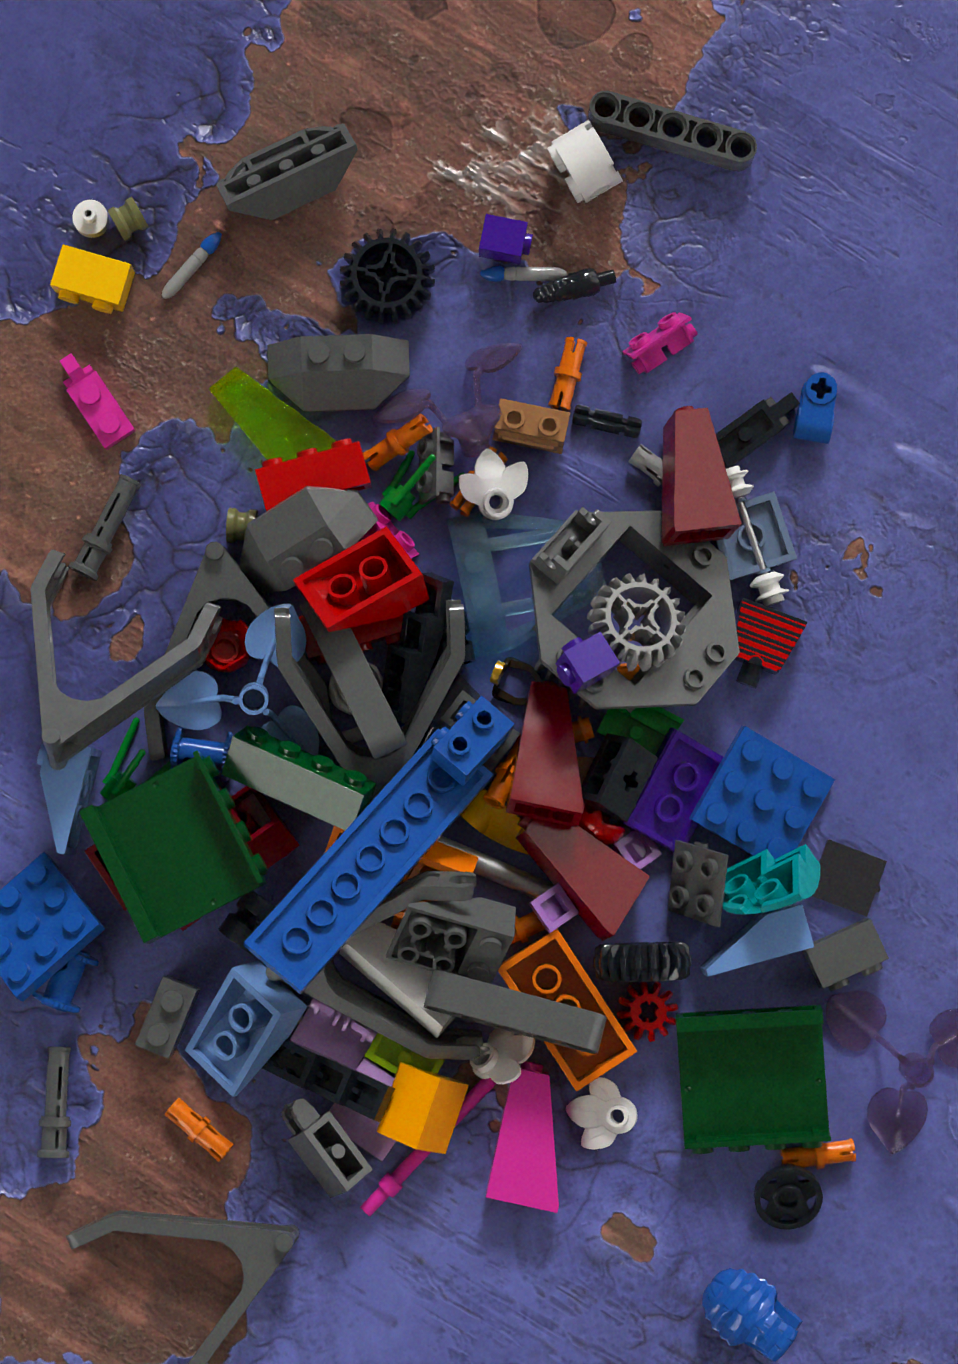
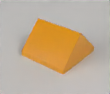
M400 1062L392 1084L395 1090L381 1122H379L377 1132L416 1150L446 1154L469 1084Z

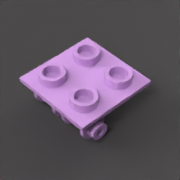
M313 998L290 1040L356 1070L378 1032Z

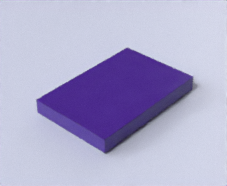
M670 727L655 754L658 759L636 802L634 810L627 822L621 820L619 822L674 853L675 841L680 840L689 843L698 824L690 820L689 817L721 763L723 756L679 730Z

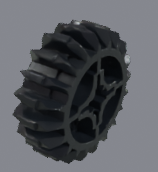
M392 228L390 230V237L384 238L382 229H377V239L372 240L371 236L365 233L363 234L364 246L356 241L352 243V249L356 255L352 253L344 254V260L350 265L340 267V274L348 277L340 281V286L342 289H350L344 295L347 302L357 300L353 305L355 313L360 312L366 307L364 314L366 320H371L374 313H378L379 324H384L385 315H391L392 323L398 324V313L403 312L404 317L410 320L412 318L411 310L409 309L411 306L419 312L423 310V305L418 298L430 300L431 293L425 288L434 287L435 279L427 275L434 273L435 268L433 264H424L430 259L429 251L418 253L422 247L420 240L408 245L411 238L409 233L405 232L401 240L397 239L396 229ZM384 252L380 263L376 265L367 264L366 268L362 267L368 258L376 253ZM396 252L404 255L412 262L417 275L408 274V270L396 265ZM390 262L393 277H391L389 283H387V288L385 291L382 276H384L386 270H388V265ZM358 278L366 279L367 283L374 284L379 288V301L365 294L358 283ZM409 285L414 286L402 299L389 302L395 290L408 288Z
M683 942L600 944L595 948L593 966L596 978L601 981L653 982L686 979L690 976L692 960L689 946Z

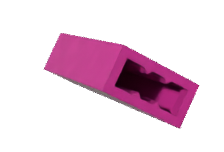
M525 1061L520 1066L521 1075L519 1078L509 1083L488 1179L486 1198L557 1213L559 1200L550 1075L548 1072L542 1071V1064Z

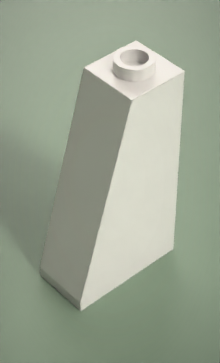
M381 922L351 937L340 949L339 954L432 1035L438 1038L456 1017L424 1007L433 971L386 958V953L397 930Z

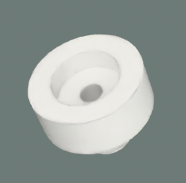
M96 200L82 201L73 211V223L79 233L85 237H99L109 227V214L106 208Z

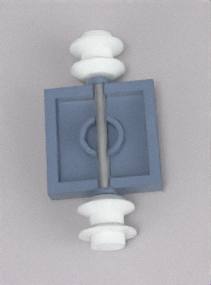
M739 465L727 468L726 472L742 524L729 539L714 540L716 548L727 557L730 581L756 573L758 577L750 584V588H757L760 593L755 602L762 601L764 606L780 603L785 600L783 594L789 592V589L780 588L779 581L784 577V574L775 571L771 572L770 568L797 559L775 491L747 500L745 496L754 487L753 485L745 484L743 479L749 471H741Z

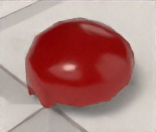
M223 618L221 629L205 660L210 669L223 673H232L246 666L251 656L247 653L245 647V635L248 626L244 621L239 620L235 622Z
M583 802V814L578 826L605 845L617 843L625 832L622 823L618 821L616 824H611L609 817H604L600 810L595 811Z

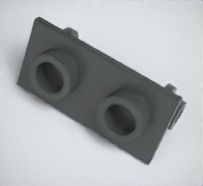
M435 427L433 432L420 439L417 445V455L420 458L419 467L430 454L436 456L434 462L416 483L417 490L419 491V504H424L436 498V503L449 504L450 498L454 496V472L442 470V466H454V440L451 439L450 433L440 432V427Z

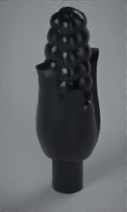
M585 268L574 273H568V276L561 277L559 280L556 279L553 282L547 283V285L543 284L541 287L536 288L533 292V298L538 303H553L555 301L575 300L594 296L599 293L600 287L616 283L615 272L612 269L596 273L593 268Z

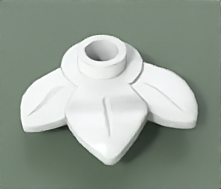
M487 448L477 458L474 474L468 473L459 476L460 492L467 501L477 504L480 512L485 517L492 520L503 519L511 512L514 504L513 499L520 496L526 489L528 468L524 461L505 467L501 458L494 451ZM494 495H498L500 498V504L496 508H492L489 504L491 497Z
M495 1028L490 1034L487 1043H483V1046L480 1047V1056L470 1060L473 1072L481 1079L491 1078L496 1084H507L515 1081L521 1075L519 1064L524 1063L534 1050L535 1039L524 1035H514L512 1032Z
M598 1077L589 1083L590 1095L577 1097L566 1106V1112L571 1120L580 1127L585 1128L581 1138V1146L593 1150L610 1146L618 1134L630 1131L635 1126L638 1116L635 1105L630 1100L621 1097L619 1089L613 1081ZM615 1109L623 1112L624 1120L622 1122L614 1120L613 1112Z

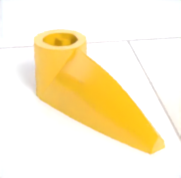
M484 788L460 816L480 833L512 850L528 854L515 838L521 830V827L517 825L520 817L515 814L506 813L507 806H504L501 810L489 806L483 800L484 794L487 793V790Z

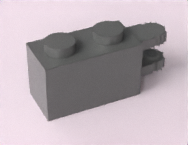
M303 1098L284 1105L282 1112H280L282 1113L281 1117L293 1134L288 1139V1142L330 1198L349 1191L373 1170L330 1111L319 1115L315 1108L309 1104L310 1102Z

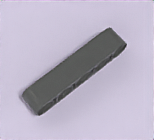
M611 91L597 92L590 101L588 120L594 129L606 134L737 172L746 170L751 165L757 151L755 138L743 130ZM606 105L613 110V114L609 117H601L596 113L595 109L598 106ZM640 115L646 119L647 124L644 127H635L630 123L629 118ZM673 125L680 130L681 134L675 138L669 137L663 132V128ZM707 135L714 140L715 145L709 148L702 147L697 142V138ZM735 145H741L745 147L748 155L738 158L733 155L730 148Z
M308 602L300 604L302 613L374 759L376 760L407 745L408 743L352 629L347 628L328 632Z
M433 970L424 1002L425 1008L435 1012L593 1054H598L607 1020L606 1016L593 1011L439 970Z

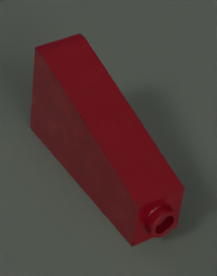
M693 406L678 408L663 426V546L729 539L742 523L708 408L694 409Z
M531 681L526 697L506 813L578 827L583 814L584 804L567 688L559 687L551 681Z
M521 816L517 823L521 827V830L515 837L550 881L554 885L560 884L578 910L579 916L599 939L604 941L614 936L650 876L579 826L573 827Z

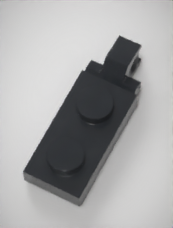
M792 392L777 403L772 397L767 400L763 399L716 433L726 469L736 465L784 430L785 426L790 423L786 415L800 404Z

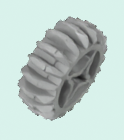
M630 573L625 575L622 581L617 577L613 578L609 582V586L605 585L600 588L598 596H595L590 603L593 609L587 614V620L593 622L588 628V633L595 635L601 632L620 662L618 667L625 661L628 672L633 671L637 664L644 672L649 670L651 664L657 668L665 662L664 659L670 660L675 655V648H679L682 644L683 639L680 635L686 630V625L680 623L685 617V612L675 610L680 603V598L670 599L668 595L671 592V587H666L662 591L658 588L659 579H653L649 584L646 581L645 574L639 575L636 581ZM631 599L641 601L645 604H636ZM611 612L614 614L613 618L619 625V633H617L612 624ZM654 612L660 620L662 633L659 631L660 627L654 620ZM642 615L645 616L639 626L635 625L631 630H628L634 619L638 620ZM628 641H637L642 646L631 644Z

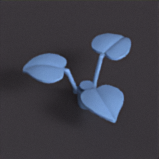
M287 603L271 607L257 616L250 624L245 635L246 651L251 657L264 660L256 682L246 684L241 689L239 696L217 695L218 685L215 679L203 671L195 670L165 691L156 703L158 712L170 722L183 728L204 730L220 721L222 709L219 702L239 704L241 709L247 714L257 715L263 713L272 719L261 727L270 736L281 741L294 742L301 747V750L312 755H318V731L307 712L301 707L289 705L277 716L274 711L267 707L269 694L263 686L269 663L271 662L278 667L274 608H289L292 656L298 662L304 654L306 634L294 606Z

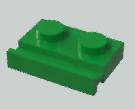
M662 707L635 708L631 714L625 708L608 709L596 732L604 737L607 733L629 737L655 755L669 728L672 727L679 730L684 719Z

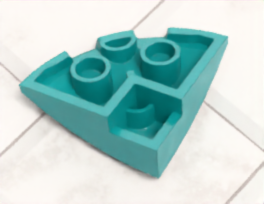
M806 844L776 859L766 849L727 868L722 909L734 914H758L803 901L815 893L819 885L821 865Z

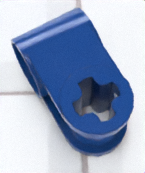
M824 372L816 373L803 384L800 404L794 422L793 438L829 444L834 423V407L837 395V383L830 374ZM818 382L822 383V389L827 391L820 399L816 398V391L811 390Z

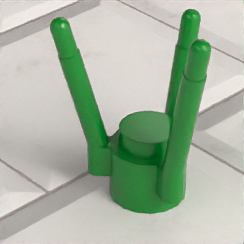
M410 450L390 485L383 491L382 495L384 498L379 504L399 522L405 516L411 520L419 510L436 499L434 498L424 504H419L418 501L413 505L412 503L416 497L410 493V490L436 459L434 454H430L407 483L402 486L399 483L415 456V452ZM464 472L454 477V486L459 483V476L465 474Z
M137 717L133 719L111 769L102 781L105 786L100 791V794L108 801L133 789L137 784L131 778V775L145 756L146 752L144 749L138 751L124 773L118 772L139 725L140 719ZM170 761L146 781L170 770Z

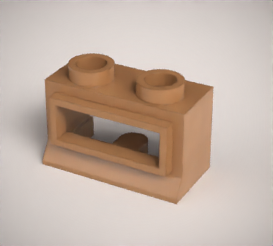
M500 398L493 440L562 454L570 412Z

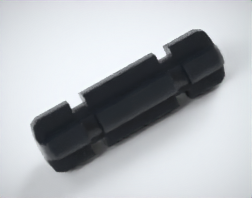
M580 404L576 405L572 418V423L575 425L586 427V424L592 425V429L618 435L619 432H622L624 436L638 438L642 427V420L639 418L628 416V419L623 418L622 414L597 408L595 411H592L590 407Z

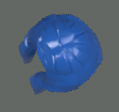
M729 1268L720 1271L712 1279V1282L707 1285L703 1293L702 1306L705 1310V1318L711 1321L712 1329L718 1331L720 1337L727 1340L729 1346L745 1343L771 1362H776L785 1354L794 1342L798 1333L797 1329L803 1322L795 1313L778 1301V1293L775 1286L769 1285L766 1279L758 1278L755 1273H746L744 1269L735 1270Z

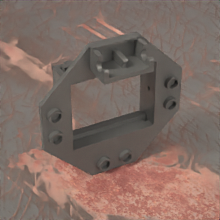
M584 507L579 511L575 510L529 563L535 625L532 630L537 633L540 662L559 678L555 663L563 653L561 648L577 638V636L553 615L620 541L692 602L694 607L680 622L686 625L685 632L680 635L683 642L679 648H675V655L670 660L664 659L665 662L657 668L651 664L648 671L643 672L640 668L630 681L615 669L607 677L579 691L577 694L594 709L625 708L630 714L635 708L695 706L740 653L727 557L709 541L663 546L662 511L601 512L596 509L594 512H589Z

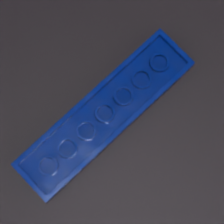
M439 728L244 941V947L299 994L307 988L492 780L494 774L482 765L470 780L462 786L430 759L434 747L431 741L440 731Z

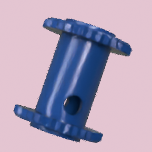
M179 726L171 745V769L193 758V752L198 750L203 754L204 758L210 755L218 771L222 773L234 734L228 732L225 742L186 738L185 728ZM221 775L222 782H227L229 778Z
M81 950L50 978L45 992L36 990L32 996L41 1001L42 1004L63 1012H80L81 1008L71 1002L86 964L98 966V959L90 956L88 952Z

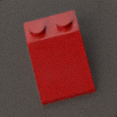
M387 526L293 579L294 584L328 632L396 618L429 600L423 574Z

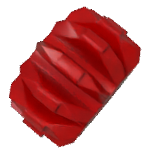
M646 981L639 984L641 993H637L635 988L629 985L626 989L633 997L631 1001L624 997H619L618 999L620 1004L628 1006V1010H621L616 1013L620 1019L630 1017V1020L622 1026L625 1032L630 1031L637 1025L633 1038L638 1041L641 1039L644 1030H647L648 1041L654 1042V1029L656 1028L660 1034L666 1037L669 1033L662 1025L663 1022L666 1021L671 1025L676 1024V1019L668 1016L667 1012L678 1010V1005L676 1003H664L672 997L673 993L667 990L658 997L661 983L657 981L653 984L651 992H648ZM645 1001L648 1005L651 1002H654L656 1005L652 1010L655 1016L651 1020L646 1016L644 1020H641L638 1016L642 1012L640 1005Z

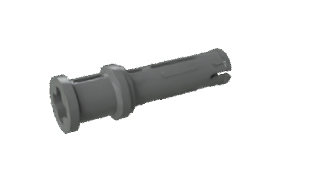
M120 474L119 480L104 506L92 533H87L83 536L82 541L84 544L76 560L69 563L68 567L71 570L93 581L98 580L97 572L106 555H111L113 551L111 541L125 517L135 494L141 487L139 482Z
M49 1046L47 1047L45 1116H41V1119H39V1126L42 1127L41 1149L37 1151V1157L69 1158L70 1152L66 1150L67 1128L71 1127V1120L69 1116H66L71 1047Z

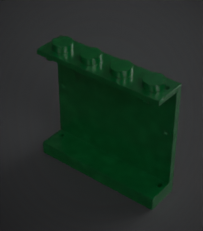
M198 750L193 752V758L98 807L90 805L79 811L143 942L146 944H151L267 884L264 877L265 874L269 873L267 866L259 853L253 855L247 842L251 841L252 837L243 820L238 823L236 822L231 812V809L235 808L236 805L227 788L220 790L214 778L219 775V771L210 755L204 758L203 754Z
M821 1005L676 1013L685 1149H692L694 1154L712 1153L716 1147H728L730 1152L749 1151L750 1146L765 1145L767 1150L786 1149L787 1144L801 1143V1147L818 1148L823 1146V1142L831 1141L822 1024H824L823 1009Z

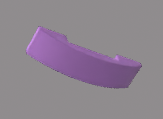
M635 830L622 837L617 843L609 846V848L639 869H642L662 855L652 840ZM559 883L553 885L528 903L548 933L553 932L579 913Z

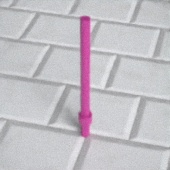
M491 1078L481 1079L465 1095L455 1127L496 1085ZM414 1149L391 1174L387 1172L378 1182L379 1187L360 1208L371 1217L390 1196L394 1198L403 1188L401 1184L431 1152Z

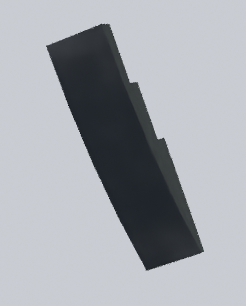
M432 572L422 573L429 600L403 614L400 643L388 644L382 692L397 722L401 724L407 723L430 674L446 625V600H451L454 581Z
M289 1039L284 1041L262 1067V1069L294 1085L310 1090L336 1104L346 1106L378 1122H381L395 1090L390 1085Z

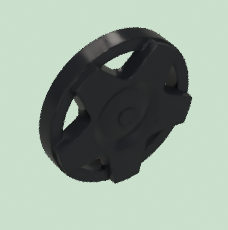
M789 1163L781 1164V1166L766 1172L757 1181L754 1189V1203L757 1213L764 1222L778 1229L790 1230L808 1224L817 1216L823 1202V1194L817 1178L809 1170ZM797 1175H800L806 1179L799 1180L797 1178ZM816 1195L815 1202L812 1208L809 1209L806 1202ZM760 1198L769 1201L765 1211L761 1206ZM786 1214H790L795 1218L794 1220H780Z

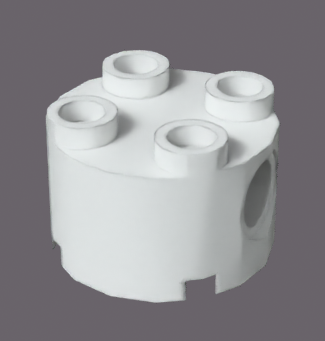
M589 120L553 140V145L547 148L559 172L562 173L567 170L570 176L565 178V181L577 203L583 200L587 203L623 182L619 172H616L613 166V160Z

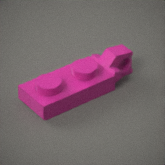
M72 353L60 360V363L70 376L63 381L67 387L66 391L106 450L136 431L97 371H94L90 364L82 369Z

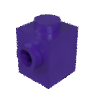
M486 214L479 245V257L520 265L522 254L529 255L533 238V234L527 233L528 222Z
M601 632L584 641L581 637H577L561 648L563 650L562 655L555 663L560 680L564 685L570 686L574 694L607 677L620 664Z

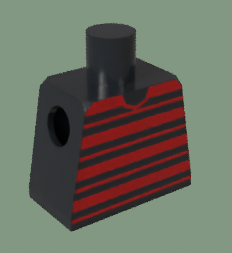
M743 598L738 604L735 618L740 653L734 660L742 662L736 682L756 689L762 671L774 675L779 673L805 629L807 621Z

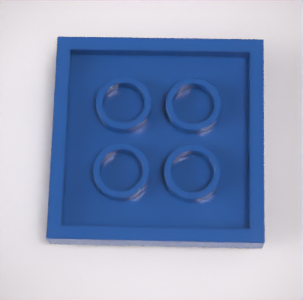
M741 725L689 819L751 856L768 849L773 858L776 859L798 847L835 779L750 728Z
M45 852L40 854L0 890V976L14 996L22 1002L105 930V927L63 872Z

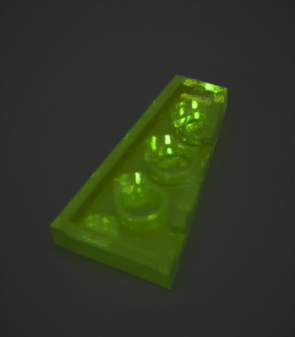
M234 367L209 388L212 395L266 460L282 457L284 462L297 458L296 453L305 449L317 448L318 452L331 449V443L336 441L328 433L315 426L298 411L285 404L238 367Z

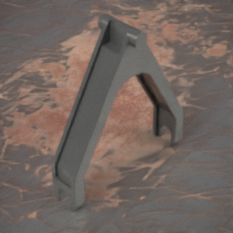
M210 542L206 546L205 554L165 654L188 639L207 602L216 604L225 600L240 601L248 605L256 616L270 608L239 568V565L228 550L218 542ZM304 653L297 664L332 716L328 685ZM163 694L144 706L145 727L151 760L168 757L164 718L156 709V703Z
M52 549L43 562L30 589L42 727L41 737L51 768L55 770L65 768L70 758L201 667L221 629L223 617L218 616L222 607L207 602L188 639L104 697L89 701L72 699L62 693L57 687L50 608L68 575L69 567L62 563L66 554Z
M446 600L447 646L428 679L407 723L401 729L408 744L376 760L369 748L359 747L346 740L292 656L289 608H274L278 668L340 766L346 770L359 771L368 780L377 783L371 802L414 755L464 662L465 620L464 606L461 604V600Z
M457 871L422 872L397 885L354 935L405 910L409 903H416L422 900H471L474 894L473 888L477 886L476 874ZM333 958L303 991V993L425 1058L472 1060L480 1056V1047L483 1046V1037L480 1030L446 1028L436 1038L406 1011L343 978L335 967ZM267 967L266 976L270 980L285 982Z
M118 1210L73 1230L69 1235H66L71 1250L113 1231L221 1241L233 1249L241 1261L244 1273L242 1290L188 1363L206 1364L297 1241L300 1232L298 1227L293 1224L279 1225Z

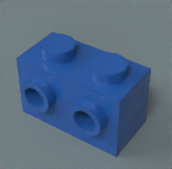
M482 695L474 704L470 701L465 703L456 714L455 718L458 721L451 729L443 727L431 741L434 747L430 759L462 786L470 780L506 741L515 725Z

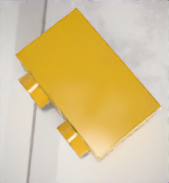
M62 244L50 285L56 293H59L58 298L63 301L78 304L79 300L92 303V308L112 314L113 309L121 312L124 311L135 271L129 263Z

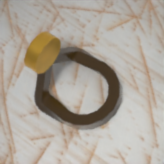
M507 657L504 662L498 660L490 677V682L494 684L492 690L493 697L505 703L524 706L526 697L515 698L500 689L502 675L508 667H513L529 672L535 682L542 681L540 674L529 664L514 657Z

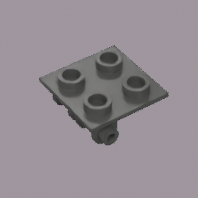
M676 840L668 911L720 927L728 855L708 849V843L694 842V844Z

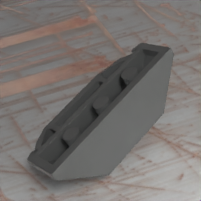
M337 124L334 127L306 128L242 158L216 186L229 211L274 220L335 191L358 148L345 124Z
M374 334L300 336L267 345L269 382L277 387L303 412L376 410L410 377L409 340Z
M306 486L247 524L239 568L260 595L289 590L295 586L294 578L356 544L378 521V518L358 490L347 489L345 491L335 488Z

